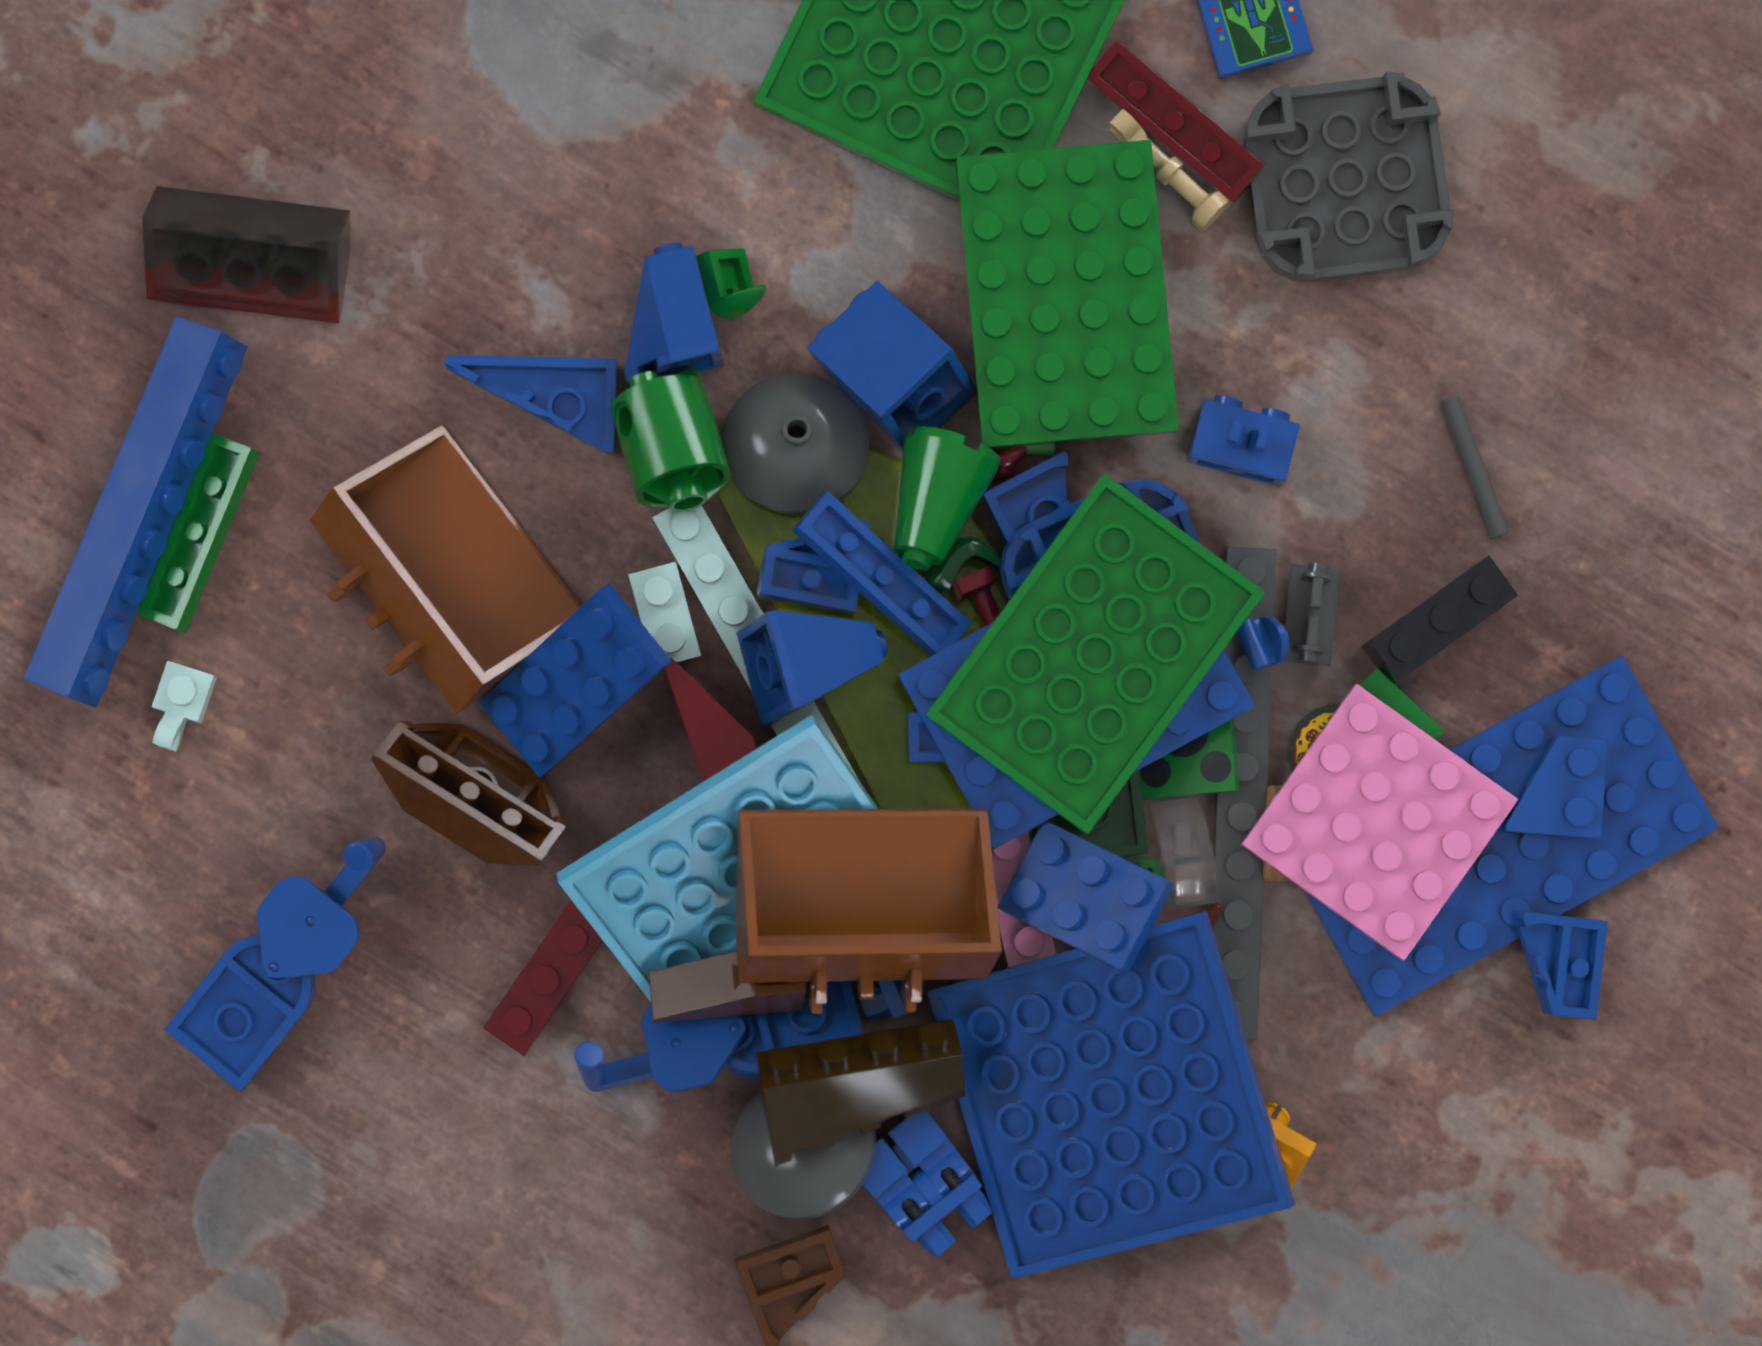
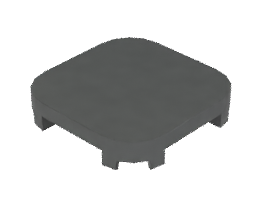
M1386 72L1383 77L1290 88V84L1271 89V92L1255 105L1245 126L1244 146L1262 160L1266 166L1249 185L1256 242L1262 259L1275 273L1291 281L1315 282L1405 271L1424 265L1441 250L1453 228L1454 209L1450 210L1438 117L1441 113L1435 96L1431 97L1420 84L1404 77L1405 73Z

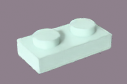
M672 562L628 574L641 623L668 657L678 664L701 658L677 563Z

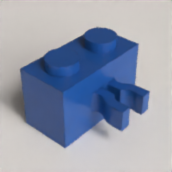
M1215 395L1214 401L1205 399L1200 407L1186 462L1280 487L1286 481L1300 424L1289 421L1291 415L1277 409L1262 408L1260 414L1242 409L1243 402L1235 398Z

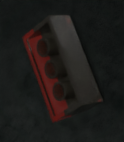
M156 186L142 217L147 299L339 324L350 257V210Z

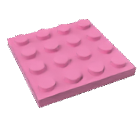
M1355 684L1240 845L1398 959L1404 961L1519 799L1364 688Z

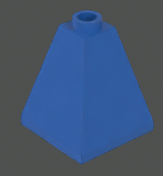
M773 610L764 613L736 633L762 727L778 722L884 661L888 653L887 642L883 632L879 629L876 630L874 623Z

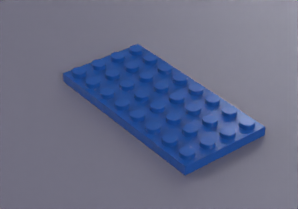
M1623 655L1449 749L1520 800L1524 793L1523 789L1532 774L1537 771L1543 760L1542 757L1554 737L1565 736L1607 740L1601 839L1502 832L1505 818L1404 961L1398 959L1304 891L1372 1016L1376 1017L1518 939L1519 934L1513 918L1514 910L1561 915L1719 828ZM1518 801L1516 802V804L1514 805V807L1511 809V811L1509 812V814L1507 815V817L1511 815V813L1513 812V810H1514L1515 806L1517 805Z

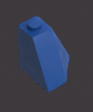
M681 242L669 243L655 248V255L645 257L624 372L629 388V379L646 371H654L658 374V377L676 375L689 369H697L703 372L724 366L693 245L683 248Z

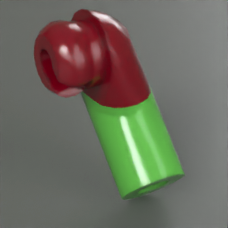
M1055 444L992 449L1000 459V465L995 477L999 479L1013 477L1016 474V464L1026 455L1054 456Z

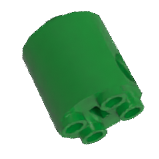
M689 369L676 375L658 377L656 372L646 371L629 379L630 388L610 402V410L638 503L648 507H669L674 512L689 511L702 506L727 483L731 472L701 372L697 369Z

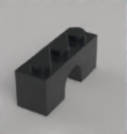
M1487 556L1361 647L1375 666L1393 683H1396L1516 598L1518 594L1492 558Z

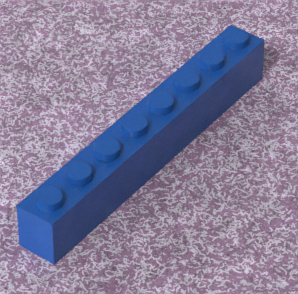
M176 316L23 679L95 708L97 707L102 694L108 686L109 676L120 650L127 641L128 631L138 607L146 596L148 584L159 557L166 548L167 538L177 514L185 503L186 493L195 471L203 460L209 437L217 420L222 415L225 400L235 376L242 367L243 357L248 346L221 331Z

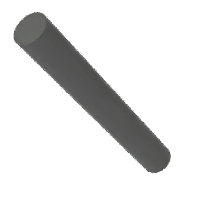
M1459 396L1441 401L1442 410L1490 539L1509 533Z

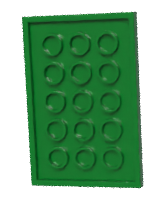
M1151 140L956 157L981 443L991 449L1177 433L1179 427Z
M1103 473L925 716L1088 835L1265 594V591Z

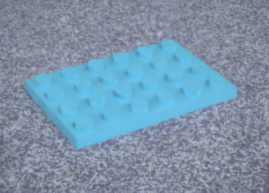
M810 715L557 872V879L559 885L651 1002L649 972L737 951L738 810L878 809V807L813 715Z

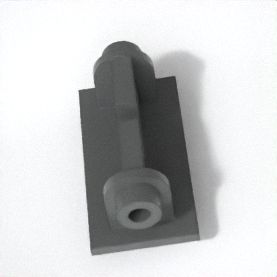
M1309 563V565L1291 564L1284 627L1289 636V646L1286 658L1283 661L1330 666L1340 569L1328 568L1329 565L1323 563Z

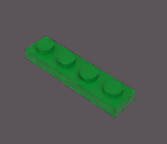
M211 433L205 447L203 460L195 471L186 493L185 503L178 512L167 539L166 548L159 558L148 585L146 596L140 604L137 615L186 634L260 452Z

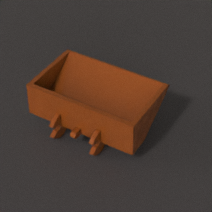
M444 425L439 426L333 487L309 520L348 571L347 574L336 582L338 586L327 594L332 602L342 600L361 588L377 609V611L365 619L370 628L374 630L387 622L405 645L404 648L393 656L394 660L383 668L386 673L392 676L417 661L456 714L485 697L582 606Z
M986 808L738 810L736 947L739 983L807 982L811 1013L822 1014V1004H826L827 981H858L859 1000H873V981L901 980L904 1008L906 1012H916V1002H921L922 980L987 979L1002 952L988 810Z

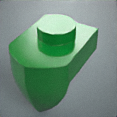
M744 248L708 250L696 256L708 305L717 315L731 321L749 312L764 297L767 287L766 285L754 287Z

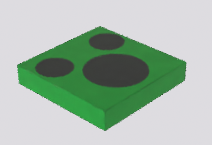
M1234 718L1139 769L1142 799L1240 791Z

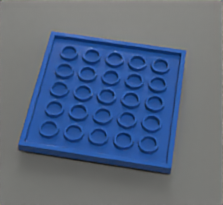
M1207 911L1153 926L1127 975L1077 949H1072L992 972L987 979H968L927 991L935 1021L954 1020L963 1053L965 1096L958 1099L1012 1279L1289 1209L1295 1205Z

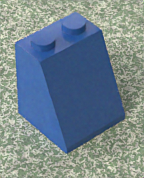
M879 281L872 284L866 291L856 295L850 306L834 322L824 326L817 333L814 341L806 347L821 370L857 404L859 409L902 453L903 442L908 431L913 435L915 427L941 428L977 394L975 385L954 350Z

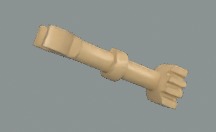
M1124 109L1109 122L1112 126L1109 132L1119 142L1150 140L1136 120ZM1151 140L1154 170L1157 172L1155 178L1164 186L1169 183L1195 208L1191 224L1203 234L1229 208L1230 201L1220 191L1210 194L1206 193L1182 170L1184 164L1176 156L1169 158Z

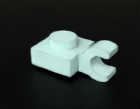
M167 661L151 706L156 710L165 712L156 728L152 741L153 744L177 752L187 720L202 724L217 680L216 676Z

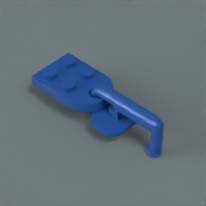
M371 837L360 842L350 843L344 851L346 865L325 892L312 881L301 876H290L279 881L258 907L257 921L259 933L237 941L226 950L164 1030L238 1091L245 1090L309 1009L316 990L315 974L335 971L357 944L359 938L358 923L354 916L343 906L386 851L385 842L379 837Z
M827 981L826 1004H822V1014L811 1013L807 982H805V1000L803 1010L653 1023L651 1004L642 1017V1029L647 1053L602 1064L604 1060L602 1048L597 1043L586 1041L576 1047L574 1058L586 1087L593 1092L654 1078L656 1083L666 1091L683 1092L713 1083L724 1067L739 1077L758 1080L755 1052L863 1034L850 981Z

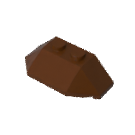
M399 721L372 755V762L403 811L485 863L539 866L566 828L563 817L559 815L556 801L546 777L539 778L530 766L463 724H413L411 721Z

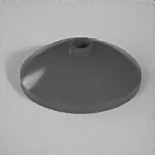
M790 373L773 376L755 384L736 401L724 426L723 448L732 480L749 499L774 512L803 515L824 492L829 491L838 501H841L853 490L866 467L869 452V434L866 421L859 407L840 387L817 376ZM798 426L803 428L806 434L801 438H793L788 434V430Z
M759 1090L745 1105L736 1122L731 1142L732 1166L742 1190L763 1210L772 1215L790 1220L818 1218L843 1206L861 1188L873 1164L876 1149V1133L873 1130L862 1134L860 1129L834 1138L833 1146L817 1152L814 1151L813 1147L793 1153L792 1161L775 1167Z

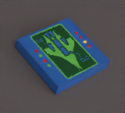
M1196 0L1219 80L1309 55L1314 50L1299 0Z

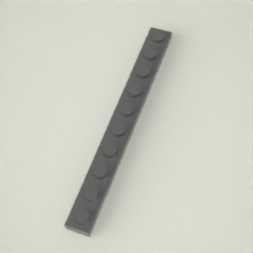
M1227 547L1225 549V562L1265 591V594L1246 619L1252 618L1254 620L1264 616L1274 617L1276 549ZM1236 632L1224 650L1255 706L1234 717L1240 791L1216 793L1211 926L1245 1039L1257 1040L1264 882L1263 861L1240 844L1266 809L1272 666L1253 672Z

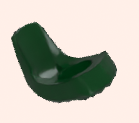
M971 536L957 538L942 564L931 565L925 580L939 593H942L950 588L957 572L970 557L976 558L997 569L1001 567L1002 558L978 538Z

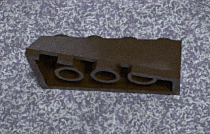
M953 1019L755 1052L760 1096L775 1167L792 1161L793 1153L813 1147L814 1151L817 1152L833 1146L834 1138L860 1129L862 1134L879 1129L881 1128L880 1123L884 1119L901 1114L908 1118L965 1096L963 1053Z

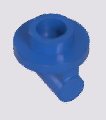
M1264 616L1254 620L1252 618L1246 619L1237 630V635L1253 672L1279 664L1286 658L1289 636L1286 629L1274 617Z

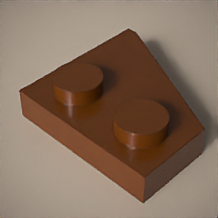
M829 1225L735 1258L737 1270L765 1346H778L781 1343L780 1339L799 1319L803 1320L816 1307V1302L825 1293H829L846 1276Z

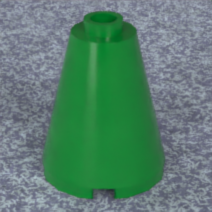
M920 426L915 427L913 435L910 431L906 433L903 442L895 550L902 555L901 561L905 565L927 571L931 565L942 564L998 471L1000 459L991 448L980 442L978 451L964 445L965 435L936 427Z

